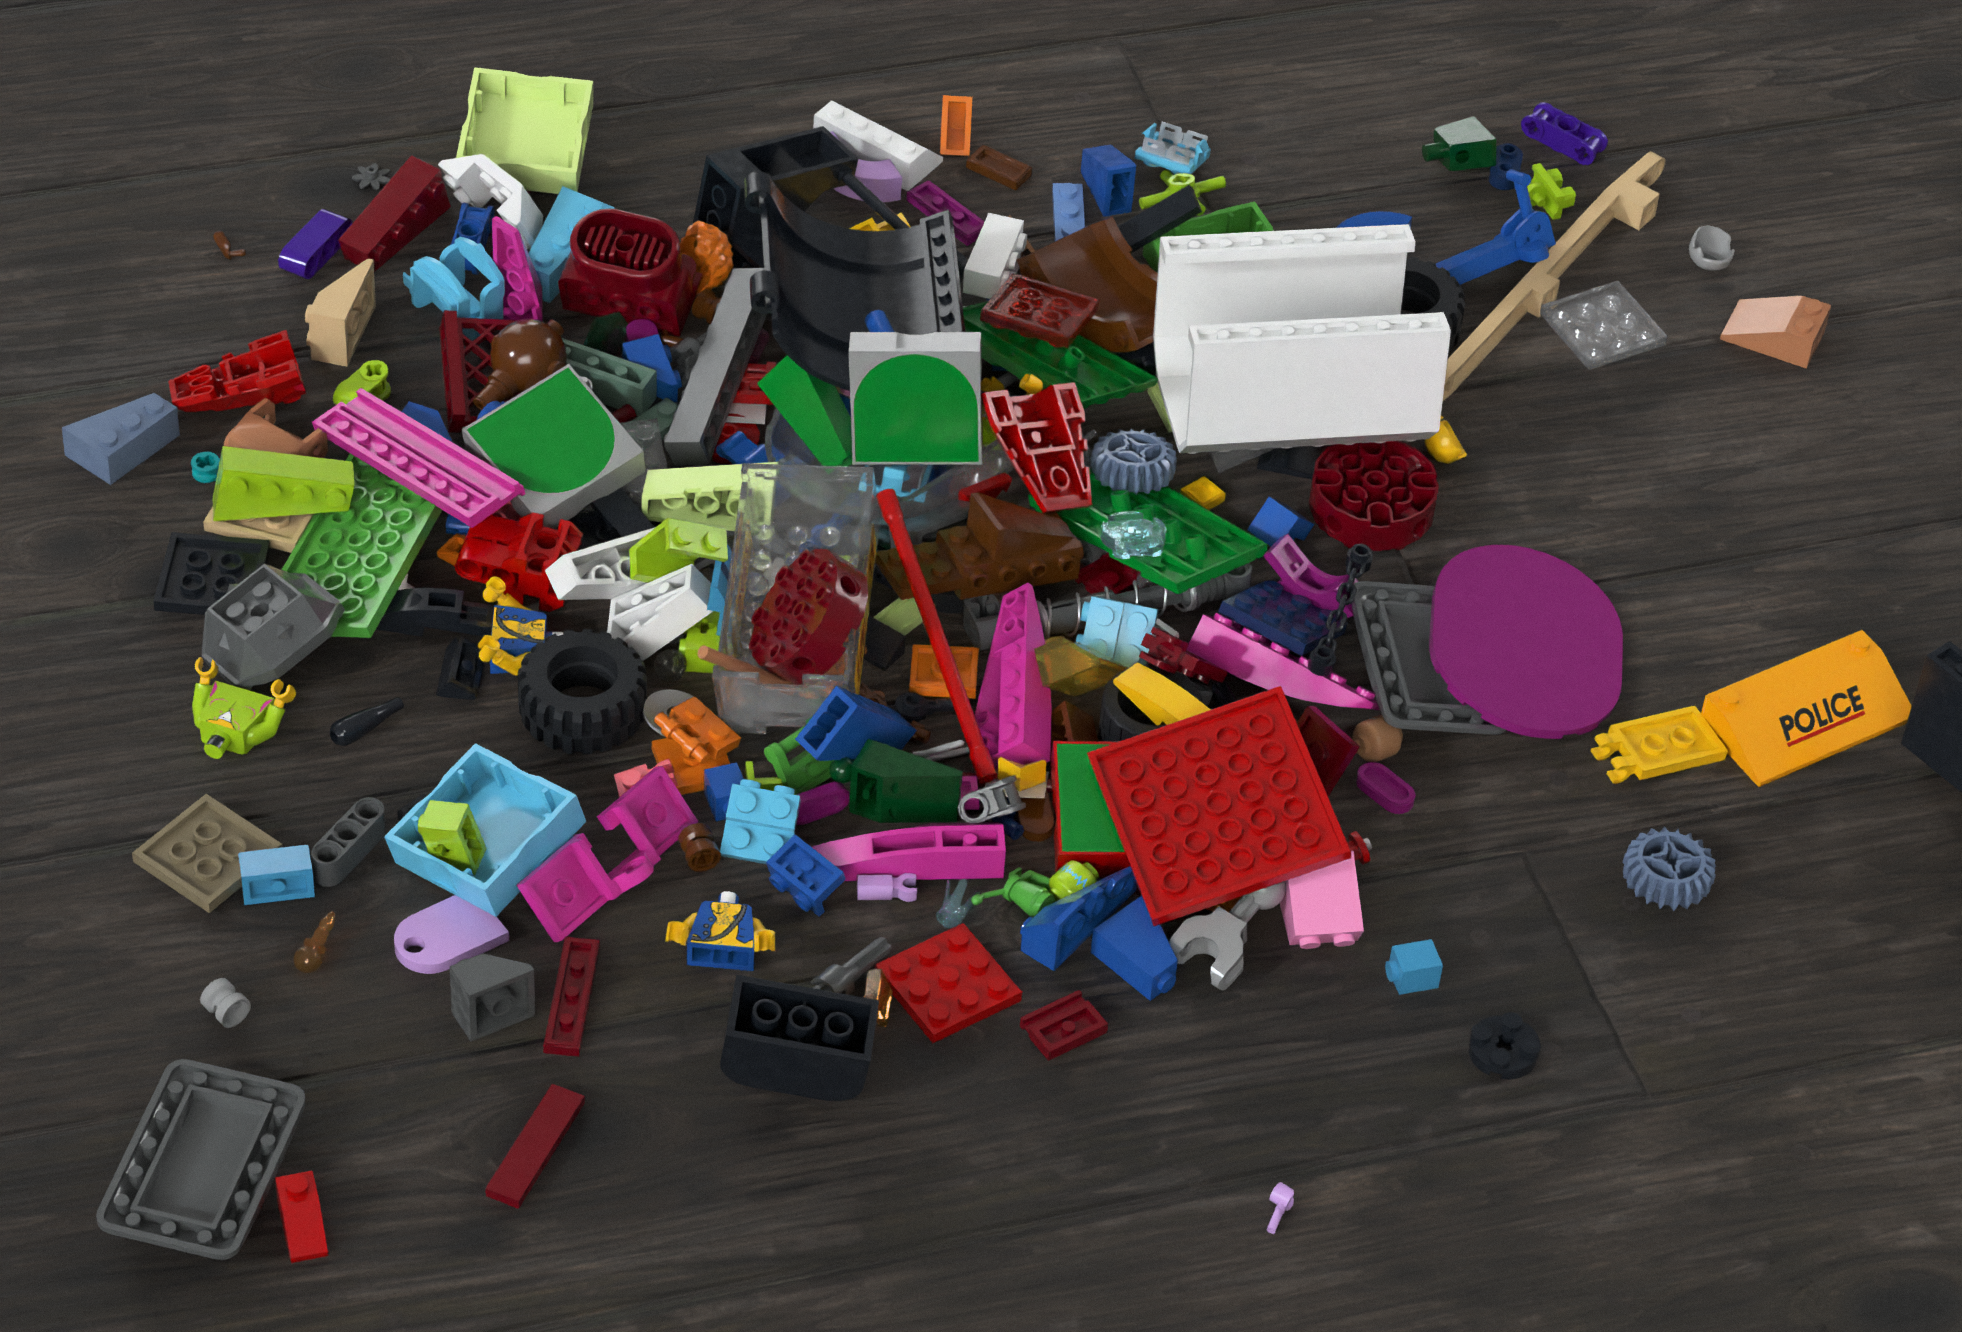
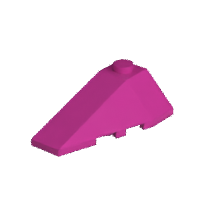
M498 216L492 218L493 261L505 280L503 319H536L543 321L542 285L519 230Z

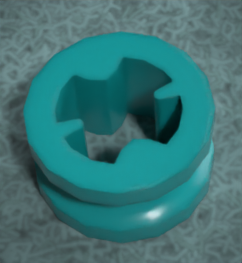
M200 452L193 456L191 459L192 476L196 481L201 483L216 481L220 462L218 455L212 452Z

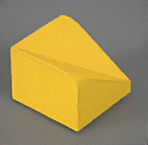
M1000 757L998 759V779L1001 780L1016 775L1015 785L1018 791L1046 782V761L1040 760L1023 765Z

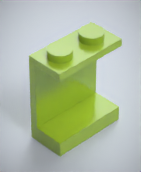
M673 518L665 519L629 549L630 579L649 583L685 566L694 565V561L699 557L726 562L728 560L727 530Z

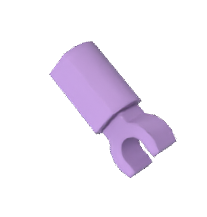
M905 873L899 877H892V875H857V900H892V898L898 897L906 902L916 901L917 888H907L916 887V874Z

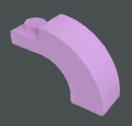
M833 131L830 132L832 135H834V136L837 138V136L835 135V133H834ZM858 159L855 177L882 202L901 200L902 176L890 159L883 161ZM847 185L834 188V190L847 197L863 201Z

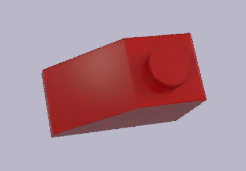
M313 1171L275 1177L277 1205L291 1263L328 1256L320 1201Z

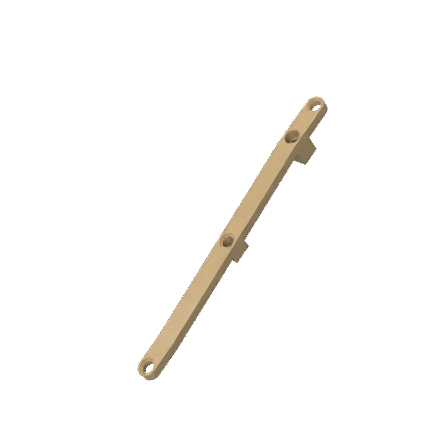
M1650 151L1609 185L1562 235L1556 244L1549 249V257L1537 262L1447 359L1443 401L1460 386L1527 312L1539 318L1556 303L1560 284L1558 278L1613 218L1639 231L1655 217L1660 194L1649 187L1661 175L1665 166V158Z

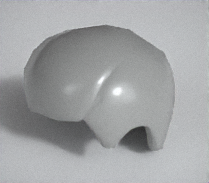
M1710 225L1699 227L1689 244V254L1693 262L1704 270L1714 272L1728 267L1733 259L1735 250L1730 248L1731 236L1722 229Z

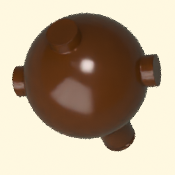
M521 319L505 326L495 335L491 342V365L493 372L488 376L485 388L473 399L475 406L481 411L492 401L502 402L507 398L511 399L516 393H522L566 366L567 353L561 338L564 334L562 326L554 320L545 323L536 319Z

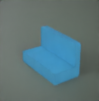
M308 845L247 851L238 854L244 905L315 897L313 870Z

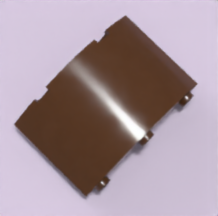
M1113 216L1088 225L1016 260L1023 279L1028 282L1047 311L1064 327L1113 352L1135 351L1154 342L1153 333L1158 273L1145 263L1140 265L1131 256L1133 249L1123 237Z

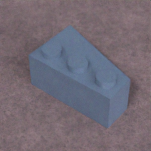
M152 393L62 427L65 456L111 485L180 436L177 407L159 395Z

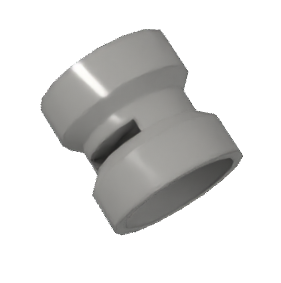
M219 978L211 982L204 989L200 998V1003L210 1013H215L216 1019L226 1028H231L241 1023L251 1008L250 1001L242 993H236L235 987L226 978Z

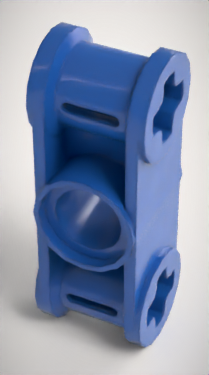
M463 202L450 245L455 243L456 238L465 237L477 244L481 243L485 249L489 233L492 231L494 206H488L487 208L472 207L468 203ZM465 258V270L471 271L473 275H478L480 271Z

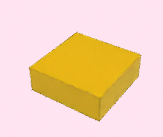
M1206 476L1183 487L1180 493L1208 510L1224 502L1226 495L1223 490Z

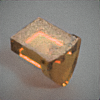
M882 969L868 970L863 998L879 1000L875 1027H887L892 989Z

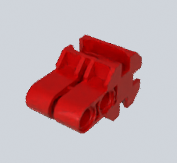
M534 512L519 518V521L490 515L473 528H469L454 565L455 571L462 578L484 584L493 576L499 577L506 585V590L503 594H510L522 605L524 603V595L540 598L539 610L551 612L563 607L565 600H558L545 570L564 554L578 551L579 546L582 544L583 533L571 521L563 519L559 520L558 530L544 527V515Z

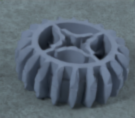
M1132 428L1130 431L1118 429L1117 433L1108 432L1106 437H1099L1098 442L1094 443L1090 465L1095 479L1101 481L1102 486H1110L1112 491L1129 490V492H1133L1135 495L1138 492L1149 494L1151 490L1160 491L1161 487L1168 486L1169 481L1173 480L1176 473L1177 457L1176 451L1173 450V444L1166 442L1164 437H1157L1154 432L1148 434L1144 430L1139 432L1134 431Z
M1664 826L1660 832H1657L1651 828L1647 834L1640 833L1636 840H1632L1631 844H1629L1623 859V878L1627 879V888L1635 889V897H1645L1646 904L1651 902L1658 903L1660 909L1664 905H1669L1673 911L1678 905L1688 909L1691 903L1698 905L1703 897H1707V894L1710 892L1716 876L1715 859L1711 858V849L1704 848L1703 840H1693L1692 833L1685 836L1680 834L1679 829L1675 832H1669Z

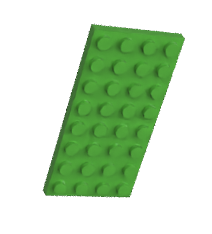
M350 453L346 461L353 462L354 489L349 511L315 513L282 570L289 573H304L341 602L345 611L342 617L338 619L337 627L331 637L371 638L442 509Z

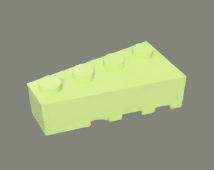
M778 462L647 470L642 493L641 512L649 521L663 522L667 518H673L740 532L743 519L745 533L770 536L775 508Z

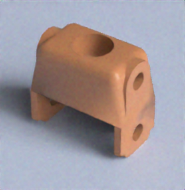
M264 398L251 408L228 433L224 441V446L318 458H324L328 452L327 434L319 428L305 439H302L274 425L276 421L275 404L267 398Z

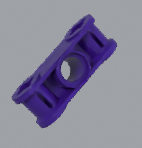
M1546 102L1537 104L1533 113L1525 116L1521 121V128L1526 136L1547 145L1554 151L1562 153L1582 165L1591 164L1596 158V154L1604 151L1608 146V139L1600 129L1594 128Z

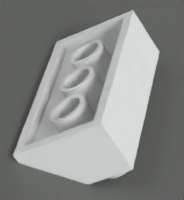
M830 101L814 115L813 129L824 126L829 132L833 131L839 141L858 159L865 161L890 159L902 176L901 188L906 191L913 188L943 162L942 156L834 101Z

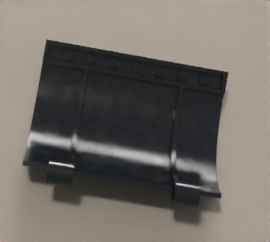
M752 172L745 177V206L750 212L761 214L764 270L754 273L749 281L751 306L758 313H771L774 338L788 357L806 372L828 384L850 391V332H869L864 320L874 310L884 311L893 330L902 334L924 335L934 332H966L954 225L949 210L919 219V225L889 231L847 229L816 219L799 209L781 193L769 174Z

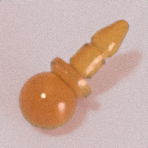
M329 912L320 921L319 927L316 928L312 939L305 938L303 941L304 946L295 952L293 961L299 971L311 973L321 966V954L327 951V948L322 944L326 942L329 931L334 927L335 912Z

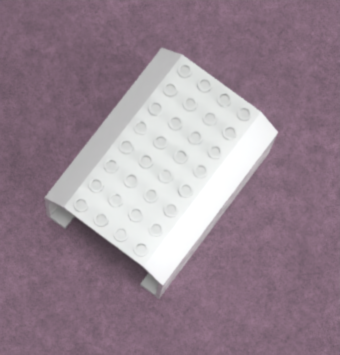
M1409 224L1160 237L1153 333L1156 376L1179 453L1196 454L1198 452L1210 451L1228 452L1230 450L1287 449L1298 446L1320 447L1333 444L1352 445L1369 442L1416 441L1430 439L1438 433L1451 329L1444 312L1400 315L1407 252L1415 251L1416 242Z

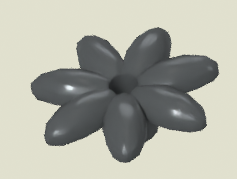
M373 163L366 168L359 166L358 171L360 174L352 176L353 181L360 182V189H365L371 184L372 188L378 191L380 184H387L390 181L389 178L385 177L389 174L390 169L378 171V165Z

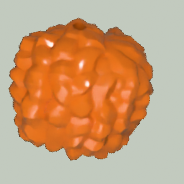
M696 221L687 228L686 235L681 238L680 242L681 254L690 256L696 263V272L703 274L696 293L698 295L705 289L712 290V288L722 285L723 281L728 278L734 266L732 260L733 253L731 251L732 245L729 243L727 235L714 225Z

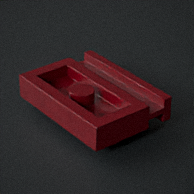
M1108 552L1100 557V559L1079 570L1078 579H1075V582L1078 584L1083 583L1086 586L1085 590L1090 594L1104 591L1105 586L1108 587V590H1112L1117 594L1134 590V580L1137 582L1138 588L1149 580L1141 577L1139 571L1111 558Z
M1080 990L1020 1017V1028L1022 1030L1025 1029L1029 1033L1028 1037L1048 1061L1106 1034L1108 1030L1106 1020L1089 1000L1085 1001Z

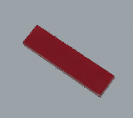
M565 936L543 1044V1053L579 1057L600 951V940Z
M551 1084L486 1186V1197L518 1209L520 1208L584 1106V1095Z

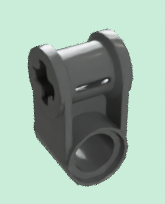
M1016 775L987 784L986 787L964 795L958 805L961 818L968 823L974 824L1026 808V803L1021 802L1015 785ZM1003 789L1006 790L1010 803H1008ZM977 798L983 803L984 810L980 816L973 817L966 812L965 804L968 799Z

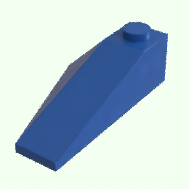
M1128 866L1044 907L1034 917H1029L1023 923L1020 930L1022 935L1020 951L1055 971L1093 933V929L1105 922L1136 891L1137 883L1131 867Z

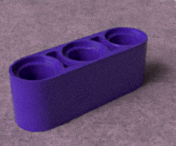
M321 209L284 246L278 259L279 268L305 279L312 278L341 248L338 240L352 225V220L327 209Z

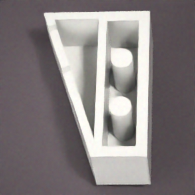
M988 213L964 269L963 293L998 301L1005 289L1008 290L1011 280L1020 268L1016 260L1021 258V252L1024 251L1027 242V234L1023 233L1024 220Z
M690 564L611 599L607 633H610L613 639L619 637L628 643V648H634L640 655V659L644 661L713 612L707 610L711 583L693 564Z

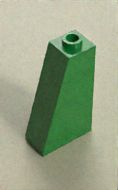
M787 355L757 383L758 386L828 473L839 466L842 470L847 469L852 465L851 417L836 386L812 376Z

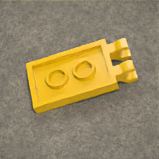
M1696 706L1610 725L1608 734L1601 733L1595 736L1594 739L1599 747L1591 748V753L1598 761L1609 758L1616 751L1621 753L1622 756L1611 759V764L1615 770L1607 771L1608 777L1614 784L1625 781L1632 774H1635L1639 780H1644L1723 761L1728 753L1724 744Z

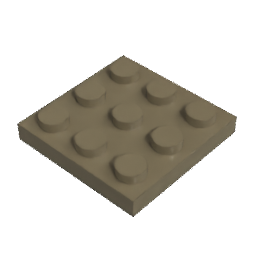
M205 794L132 852L135 864L210 913L242 887L238 857L240 852L281 848L282 843L208 794Z

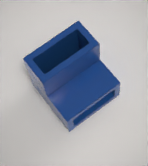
M1269 496L1247 530L1269 546H1272L1280 537L1289 534L1293 541L1295 538L1304 541L1313 528L1314 523L1287 504Z

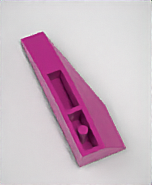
M1029 583L1003 596L975 711L977 724L985 746L989 749L996 770H998V759L1000 757L1023 765L1040 760H1045L1046 763L1050 761L1052 714L1050 673L1041 618L1033 586Z
M1216 612L1214 616L1203 615L1189 642L1188 651L1225 669L1242 680L1267 690L1281 686L1285 695L1305 701L1339 707L1380 710L1377 701L1374 700L1375 694L1361 686H1358L1357 689L1352 688L1346 684V678L1334 672L1328 676L1313 674L1307 666L1309 659L1302 656L1300 658L1289 653V649L1276 642L1270 643V639L1249 628H1241V624Z
M999 822L974 824L930 823L904 829L863 834L812 846L813 849L844 872L845 881H857V875H892V877H899L905 873L916 874V880L1004 878L1006 846L1004 827Z

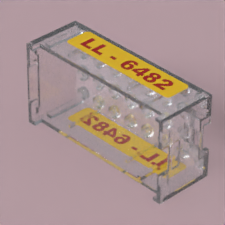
M742 463V485L718 651L762 668L752 657V650L749 649V642L754 625L751 623L752 616L762 606L767 593L775 583L778 571L783 566L789 567L805 550L828 549L853 564L867 577L869 595L864 617L857 631L851 628L848 637L842 644L847 649L838 662L824 675L803 674V685L760 683L759 672H734L719 665L713 666L712 679L718 716L736 733L766 734L767 726L803 727L806 725V720L815 714L836 686L860 695L875 570V556L880 528L874 467Z

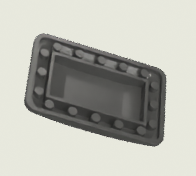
M1358 581L1354 583L1357 592L1351 604L1358 638L1377 704L1384 720L1389 725L1399 729L1499 735L1506 732L1505 729L1480 718L1482 714L1468 704L1463 706L1447 690L1448 684L1441 674H1437L1434 669L1429 651L1431 604L1434 586Z
M180 1059L170 1063L163 1072L97 1210L96 1220L98 1227L108 1234L212 1259L225 1260L237 1255L262 1208L295 1133L306 1103L304 1091L299 1086L193 1060Z

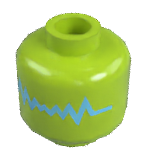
M1071 860L1050 877V890L1048 892L1054 895L1056 902L1097 882L1099 874L1088 862L1081 864L1078 861Z

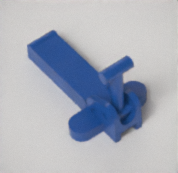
M1510 169L1506 173V178L1514 182L1520 209L1504 223L1501 228V234L1496 235L1493 240L1436 263V267H1443L1449 271L1450 277L1454 276L1461 285L1518 260L1535 263L1549 257L1548 247L1556 243L1548 215L1541 211H1535L1532 208L1527 188L1531 183V176L1529 174Z

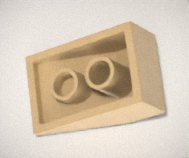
M366 259L318 292L313 304L307 306L305 322L309 323V331L306 343L311 348V360L348 366L376 307L374 260Z

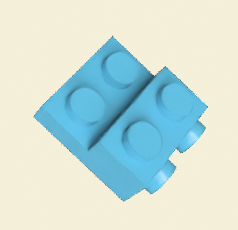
M1091 596L1090 602H1084L1080 620L1085 621L1086 625L1084 635L1078 634L1075 642L1074 653L1080 654L1078 661L1125 670L1137 662L1147 665L1148 662L1141 659L1139 655L1141 651L1148 653L1149 649L1142 646L1141 642L1146 633L1153 635L1150 632L1155 627L1159 609Z
M742 779L740 785L732 784L720 848L721 856L766 864L795 834L801 802L800 796L794 795L795 790L787 786L777 785L774 787V791L760 789L761 783L753 780Z

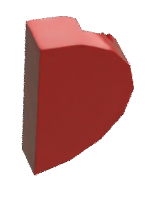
M1004 472L960 489L958 500L970 502L971 493L976 492L996 498L1002 490L1007 492L1012 482V477Z

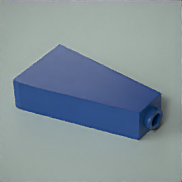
M836 686L795 740L819 761L840 760L844 757L856 759L867 739L902 750L917 730L896 710Z

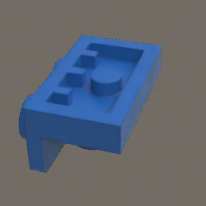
M795 834L766 862L771 875L769 877L771 884L782 893L785 891L789 892L793 896L795 903L805 912L811 910L819 917L825 912L822 902L846 880L843 871Z

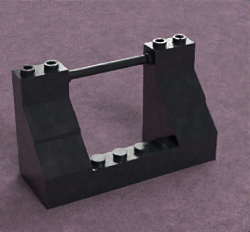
M824 126L706 155L693 223L702 221L714 225L727 235L728 241L732 245L733 269L764 268L761 214L750 212L745 206L744 199L745 177L752 172H764L769 174L781 193L804 212L824 191L847 185L894 230L909 227L855 177L858 158ZM956 249L961 284L967 259Z

